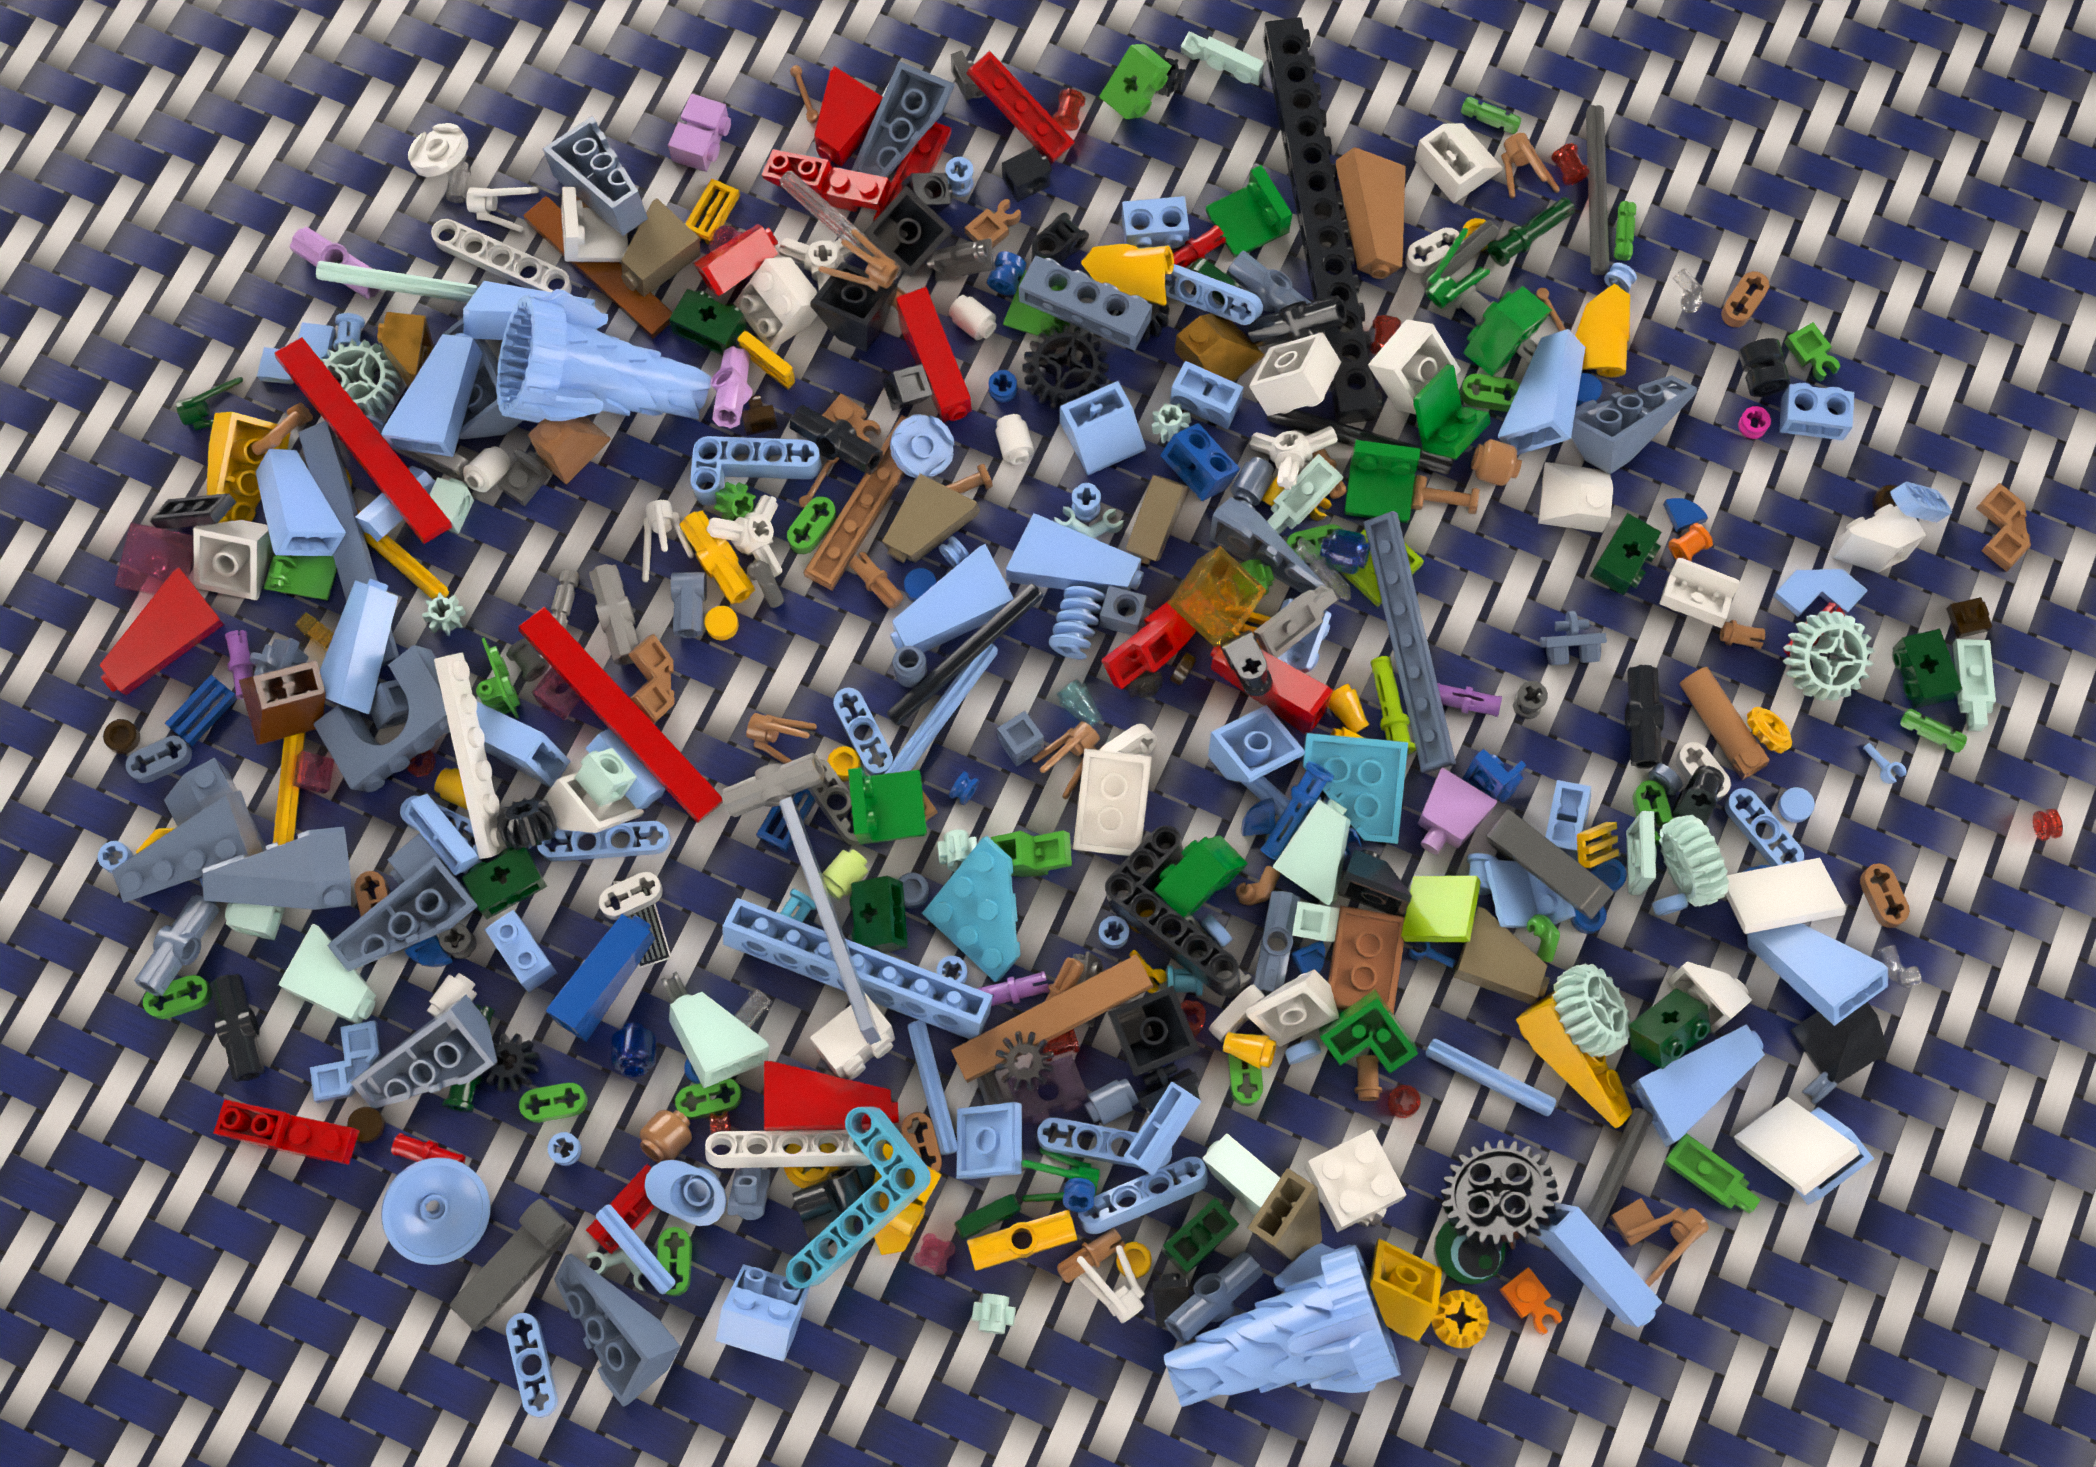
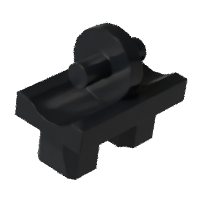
M1174 1062L1154 1069L1153 1072L1142 1078L1146 1086L1157 1081L1158 1083L1135 1093L1139 1102L1138 1105L1145 1109L1150 1116L1171 1082H1174L1200 1100L1196 1083L1200 1081L1196 1072H1192L1190 1068H1187L1167 1078V1076L1178 1071Z

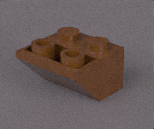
M317 660L239 679L257 745L315 730L316 728L313 724L323 717L326 692Z

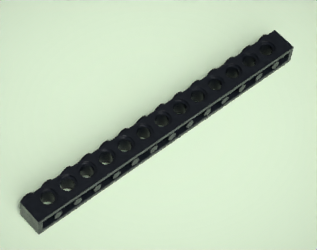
M1302 17L1266 21L1263 43L1313 302L1338 295L1340 299L1345 301L1344 304L1347 310V321L1344 324L1319 331V333L1323 332L1341 361L1330 384L1336 421L1343 424L1373 421L1376 419L1378 408H1382V394L1380 389H1375L1373 379H1376L1368 366L1372 361L1369 360L1368 350L1371 349L1370 334L1368 331L1363 330L1362 322H1365V309L1363 303H1358L1357 293L1360 291L1359 279L1357 274H1352L1351 265H1354V254L1352 247H1347L1345 238L1348 237V223L1346 218L1341 219L1340 210L1343 209V199L1341 191H1336L1334 182H1337V169L1335 163H1330L1329 155L1332 154V144L1330 136H1325L1324 128H1326L1327 124L1326 113L1324 109L1319 108L1318 101H1321V88L1319 82H1314L1313 74L1316 73L1314 55L1309 56L1308 48H1310L1311 44L1309 29H1304ZM1292 79H1297V80H1299L1300 82H1293V81H1291V80H1292ZM1296 106H1303L1306 109H1298ZM1301 133H1308L1311 136H1303ZM1306 160H1314L1317 163L1311 164L1306 162ZM1318 187L1322 189V191H1314L1311 188ZM1316 215H1325L1328 218L1320 219ZM1323 242H1329V243L1333 244L1334 246H1332V247H1326V246L1322 245L1321 243H1323ZM1328 270H1335V271H1337L1339 274H1338V275H1331V274H1329L1327 271H1328ZM1345 326L1351 331L1342 332L1338 327ZM1352 355L1357 360L1349 361L1346 360L1343 356ZM1349 384H1358L1362 389L1354 390L1349 387Z

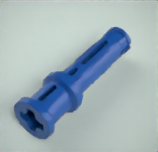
M1308 761L1305 765L1307 769L1299 784L1297 786L1294 785L1291 789L1292 799L1278 819L1264 846L1260 849L1266 856L1274 860H1278L1309 808H1313L1318 801V797L1327 782H1332L1334 779V775L1314 762ZM1315 778V779H1316L1315 784L1313 785V787H1312L1311 789H1309V785L1311 784L1312 780ZM1298 803L1302 804L1300 808H1297ZM1293 816L1294 818L1290 823L1289 827L1287 828L1286 832L1284 833L1283 837L1279 838V835L1285 827L1286 823L1288 822L1289 818Z

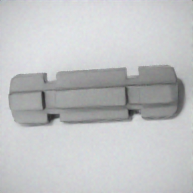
M569 569L561 571L559 578L561 585L557 586L551 607L552 615L565 629L568 622L566 617L570 615L576 593L574 588H577L580 579L578 572Z

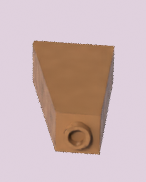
M1354 147L1336 160V169L1357 269L1370 274L1373 278L1384 279L1402 268L1406 166Z

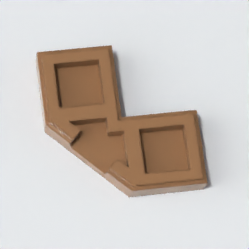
M1998 483L1976 509L2001 529L1981 551L2007 572L2030 548L2031 543L2026 528L2025 517L2027 514L2025 503L2001 483Z
M651 634L628 655L648 680L630 699L655 723L674 705V690H671V673H674L672 657L657 637Z

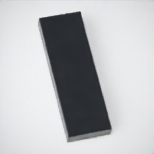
M226 493L168 499L152 516L150 522L156 529L217 524L225 516L236 501L230 494Z

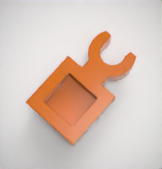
M1529 1267L1499 1289L1521 1319L1529 1313L1533 1316V1326L1539 1334L1544 1335L1548 1332L1542 1323V1318L1545 1315L1550 1316L1556 1324L1562 1321L1561 1314L1556 1309L1545 1305L1544 1301L1551 1297V1295Z

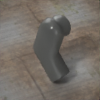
M761 560L757 561V563H750L747 567L748 577L751 580H757L770 607L780 606L784 602V598L769 564Z

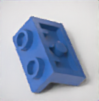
M1483 749L1473 758L1462 780L1493 799L1504 803L1517 791L1516 787L1524 780L1521 774L1527 765L1520 761L1512 770L1507 772L1503 762L1496 755L1489 754Z

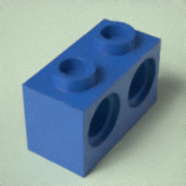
M1199 423L1174 434L1160 455L1201 501L1226 490L1240 471L1239 466Z

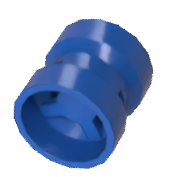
M1001 251L997 254L994 261L996 268L989 273L986 282L992 290L1000 294L1014 295L1019 286L1018 277L1023 275L1027 264L1020 256L1008 251Z

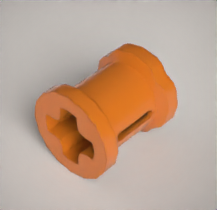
M1694 523L1689 527V531L1679 539L1673 538L1670 540L1668 548L1676 560L1677 558H1683L1692 561V557L1702 549L1707 550L1711 548L1713 540L1709 532L1701 524Z

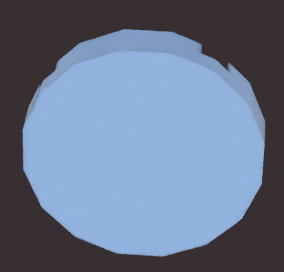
M912 415L904 419L893 431L890 441L891 456L897 467L908 476L917 478L920 473L928 478H932L942 473L953 459L954 438L948 426L934 416Z

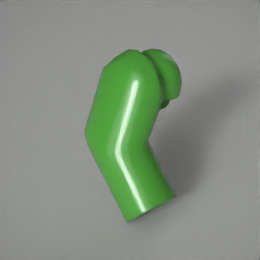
M1535 914L1528 920L1527 930L1529 933L1534 931L1533 935L1541 939L1537 956L1542 961L1551 962L1555 956L1560 932L1548 916Z

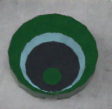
M1449 1221L1445 1222L1435 1236L1433 1249L1436 1263L1442 1269V1272L1454 1282L1470 1286L1485 1283L1496 1275L1504 1262L1505 1243L1503 1242L1501 1251H1497L1494 1242H1490L1489 1246L1484 1250L1481 1247L1480 1239L1471 1245L1467 1240L1466 1234L1458 1236L1455 1229L1456 1225L1451 1226Z

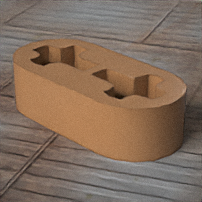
M1751 271L1742 277L1721 311L1722 319L1727 325L1741 327L1749 321L1769 289V281L1765 275L1760 272ZM1754 283L1758 288L1750 296L1746 292L1749 286ZM1741 303L1745 305L1738 316L1732 313L1733 310Z
M1880 863L1871 865L1860 877L1861 888L1878 923L1887 928H1895L1908 918L1910 912L1908 902L1891 868ZM1874 873L1877 877L1882 876L1885 882L1881 884V887L1878 883L1872 884L1870 879L1874 876ZM1889 906L1891 908L1897 907L1899 913L1895 917L1893 915H1886L1885 909Z
M366 871L360 874L354 884L361 917L390 894L387 881L375 871ZM371 880L380 885L374 889L376 896L374 900H372V896L367 891H364V889L369 887L368 882Z
M920 1112L909 1114L902 1123L903 1137L920 1158V1149L926 1148L928 1157L936 1159V1163H933L931 1168L940 1173L942 1158L931 1119L926 1114ZM915 1120H919L921 1125H927L928 1129L922 1132L923 1143L918 1144L916 1135L908 1133V1129L913 1127L912 1122Z

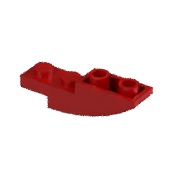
M775 149L772 150L762 173L763 179L785 190L813 201L856 212L858 207L881 211L891 187L887 177L835 168L831 166L827 159Z
M1192 582L1144 619L1146 624L1144 628L1101 660L1114 687L1123 689L1146 670L1152 673L1157 671L1198 630L1208 613V608L1196 583Z
M224 1099L213 1133L282 1152L349 1165L359 1130L294 1116L283 1111Z

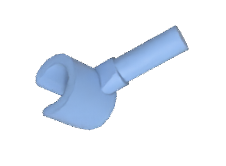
M1870 743L1864 746L1863 749L1881 768L1880 778L1883 782L1888 784L1897 782L1891 775V769L1900 777L1906 775V768L1902 763L1893 762L1890 764Z

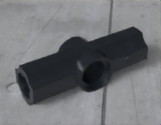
M1338 295L1306 304V301H1299L1281 308L1279 312L1258 317L1249 324L1248 333L1252 343L1257 347L1287 339L1290 342L1311 336L1316 331L1344 324L1347 321V310L1344 301Z
M804 405L798 407L790 419V429L814 442L819 448L820 455L825 459L834 460L839 457L869 475L877 470L882 460L883 451L858 437L855 428L848 421L838 419L834 423Z
M1652 665L1629 667L1627 671L1628 702L1625 708V728L1627 731H1630L1631 766L1640 769H1650L1657 763H1662L1661 731L1664 726V705L1662 702H1659L1658 668L1652 667Z
M227 974L217 977L214 981L210 982L218 1018H215V1028L221 1045L226 1049L232 1079L235 1082L259 1078L260 1075L265 1073L257 1038L260 1036V1030L255 1013L249 1008L242 976L239 974Z

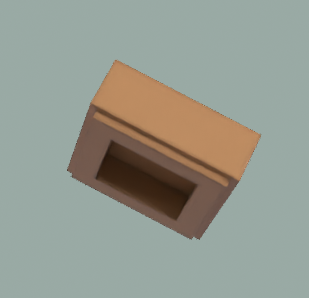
M1642 1198L1610 1216V1219L1628 1247L1661 1229L1657 1227L1631 1238L1626 1237L1627 1231L1655 1220Z

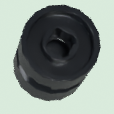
M1760 339L1745 345L1739 350L1738 353L1743 371L1747 372L1745 379L1750 396H1771L1784 391L1791 384L1786 364L1782 363L1784 356L1778 339Z

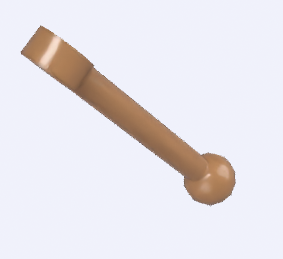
M794 65L790 69V74L795 77L805 103L807 121L815 123L819 118L818 112L811 105L801 77V67Z
M1546 288L1538 289L1536 297L1552 309L1550 315L1559 331L1566 330L1548 299L1549 291Z
M839 457L834 460L827 459L807 495L799 499L802 509L812 500L830 467L838 462Z

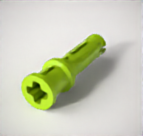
M1381 656L1374 658L1370 661L1382 709L1381 730L1385 731L1387 740L1408 742L1407 755L1412 754L1416 751L1415 743L1410 740L1407 727L1410 724L1409 717L1403 713L1391 657Z

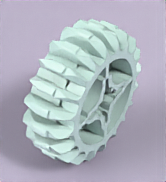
M351 339L348 347L338 343V351L333 352L327 349L329 358L320 360L336 380L337 378L340 379L342 382L341 386L361 411L376 417L375 413L378 411L387 415L385 405H395L393 395L400 394L398 384L401 383V376L381 346L377 343L371 346L365 339L357 346L356 342ZM376 368L380 370V379L377 385L372 381L375 377L374 371Z
M1821 611L1818 616H1807V623L1799 622L1796 624L1799 633L1788 634L1793 641L1792 646L1786 645L1783 647L1785 651L1790 652V657L1784 659L1783 662L1786 665H1792V668L1786 675L1795 678L1793 685L1799 689L1803 688L1802 693L1810 697L1814 695L1816 700L1822 701L1827 698L1828 700L1836 701L1839 700L1840 696H1851V689H1860L1859 678H1869V675L1864 671L1865 667L1874 665L1872 661L1867 660V656L1875 650L1871 647H1866V644L1872 638L1869 635L1862 634L1865 626L1855 623L1854 617L1844 616L1842 612L1833 611L1831 614L1828 611ZM1820 636L1819 642L1812 647L1815 640ZM1844 641H1845L1846 646H1847V652L1845 651V648H1844ZM1829 652L1830 655L1837 656L1838 659L1829 658L1828 660L1827 657L1820 656L1819 654H1828ZM1810 660L1813 662L1814 665L1813 671L1810 666ZM1842 666H1845L1842 672L1837 676L1839 669Z
M1694 815L1679 816L1664 824L1663 828L1660 829L1661 838L1659 842L1662 846L1661 853L1664 856V863L1668 868V874L1671 875L1673 884H1676L1679 893H1685L1687 901L1695 907L1706 904L1710 905L1723 898L1728 892L1727 885L1729 884V879L1726 876L1728 870L1724 865L1725 859L1721 856L1720 847L1717 846L1715 837L1711 836L1709 828Z
M1585 963L1576 965L1557 977V982L1554 984L1556 993L1553 994V999L1557 1006L1554 1008L1559 1013V1022L1563 1023L1565 1027V1034L1571 1036L1572 1043L1574 1045L1578 1044L1582 1053L1587 1052L1591 1057L1608 1056L1628 1044V1038L1630 1037L1628 1025L1631 1021L1627 1015L1630 1012L1625 1007V999L1621 997L1619 987H1615L1611 977H1606L1605 971L1602 968L1598 969L1594 964L1587 965Z

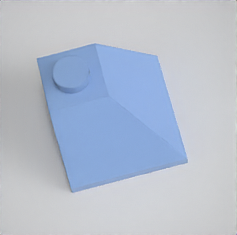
M1265 705L1212 731L1208 757L1227 780L1250 783L1303 756L1305 750L1270 708Z

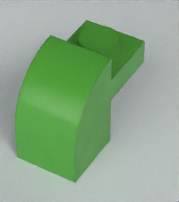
M1064 830L1038 836H1031L1025 832L1017 831L991 837V840L1012 858L1013 873L1011 876L1048 875L1049 870L1072 866L1070 833Z

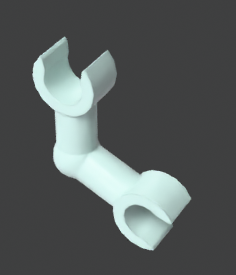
M1063 507V514L1070 518L1069 521L1063 522L1054 517V522L1094 539L1106 532H1119L1124 520L1116 524L1108 522L1110 518L1115 516L1116 509L1107 510L1102 520L1089 527L1077 520L1074 511L1069 507Z
M622 1248L615 1250L612 1254L591 1252L585 1257L586 1259H593L595 1257L601 1259V1267L598 1270H594L599 1275L604 1274L608 1267L625 1263L634 1275L635 1286L639 1290L646 1292L640 1282L643 1273Z

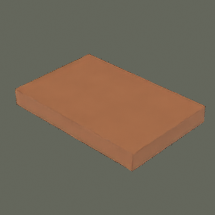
M1340 905L1328 976V983L1331 985L1336 1007L1340 1010H1346L1367 994L1376 990L1394 1014L1404 939L1401 937L1405 917Z

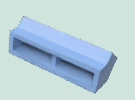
M411 466L409 468L410 472L427 493L430 494L436 481L425 470ZM382 492L356 516V519L362 530L370 534L378 542L403 520V517Z
M609 728L599 733L585 748L589 753L613 748L637 776L625 794L637 809H647L655 800L662 797L665 788Z
M428 794L410 800L404 814L454 875L462 872L467 874L471 867L482 862Z
M1171 1082L1124 1154V1157L1154 1176L1198 1108L1201 1100L1174 1082Z

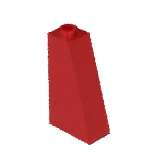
M926 286L896 297L899 327L916 365L923 364L933 394L931 399L941 421H957L964 418L972 411L971 397Z
M179 567L171 573L99 666L105 672L101 679L112 692L119 690L124 695L129 694L225 625Z
M1232 633V634L1228 637L1227 640H1229V639H1231V638H1233V637H1235V636H1237V635H1235V634ZM1221 639L1210 654L1213 657L1211 670L1246 693L1234 670L1232 671L1223 654L1220 644L1225 641ZM1261 649L1273 684L1266 694L1249 696L1263 706L1267 705L1273 713L1303 734L1311 733L1327 712L1333 689Z
M764 1061L765 1131L846 1130V1116L852 1109L873 1106L881 1109L892 1123H899L898 1102H891L890 1089L774 1061ZM867 1114L861 1120L863 1130H869L871 1127V1119Z

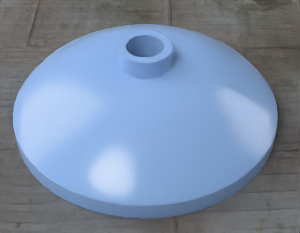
M429 1158L408 1166L396 1176L388 1187L381 1208L383 1229L391 1245L405 1258L427 1265L448 1263L468 1253L483 1236L490 1217V1199L481 1178L467 1165L450 1158ZM430 1201H438L436 1210H426V1206Z

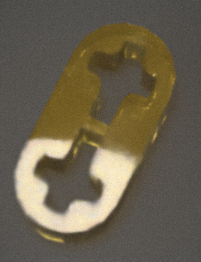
M305 612L294 625L306 637L327 652L334 633Z

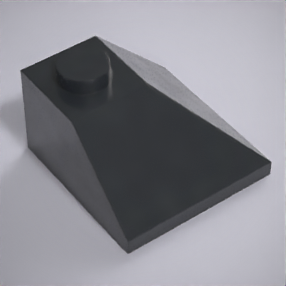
M905 186L864 232V237L885 256L895 261V265L911 277L953 231V228L911 189Z
M841 262L836 270L869 279V275L864 270ZM830 276L811 300L810 307L838 340L867 352L883 330L898 285L892 283L887 289L880 286L878 291L867 285Z
M1362 849L1361 852L1354 850L1338 895L1387 914L1403 916L1412 895L1387 861L1380 859L1379 854L1366 849Z
M1173 985L1108 1011L1110 1022L1134 1077L1200 1051Z
M1868 1002L1835 1026L1818 1011L1790 1030L1818 1072L1822 1074L1826 1071L1828 1073V1080L1831 1082L1835 1081L1837 1084L1888 1053L1878 1015Z

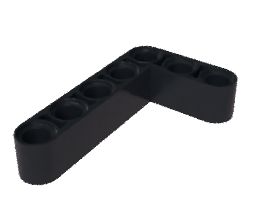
M1169 825L1160 826L1136 848L1105 882L1109 907L1212 991L1221 996L1232 995L1239 989L1241 984L1237 960L1152 893L1161 882L1159 879L1160 874L1171 864L1176 866L1183 858L1181 855L1183 846L1179 831ZM1166 843L1174 844V846L1170 849L1160 848L1163 844ZM1141 867L1152 868L1146 873L1137 872ZM1121 890L1129 892L1123 897L1114 896L1115 893ZM1145 910L1154 911V914L1149 917L1139 916ZM1177 930L1180 932L1179 935H1177L1176 937L1170 938L1164 936L1168 931ZM1201 950L1206 952L1200 958L1190 956L1194 951ZM1221 971H1229L1232 973V975L1226 979H1220L1216 977V975Z

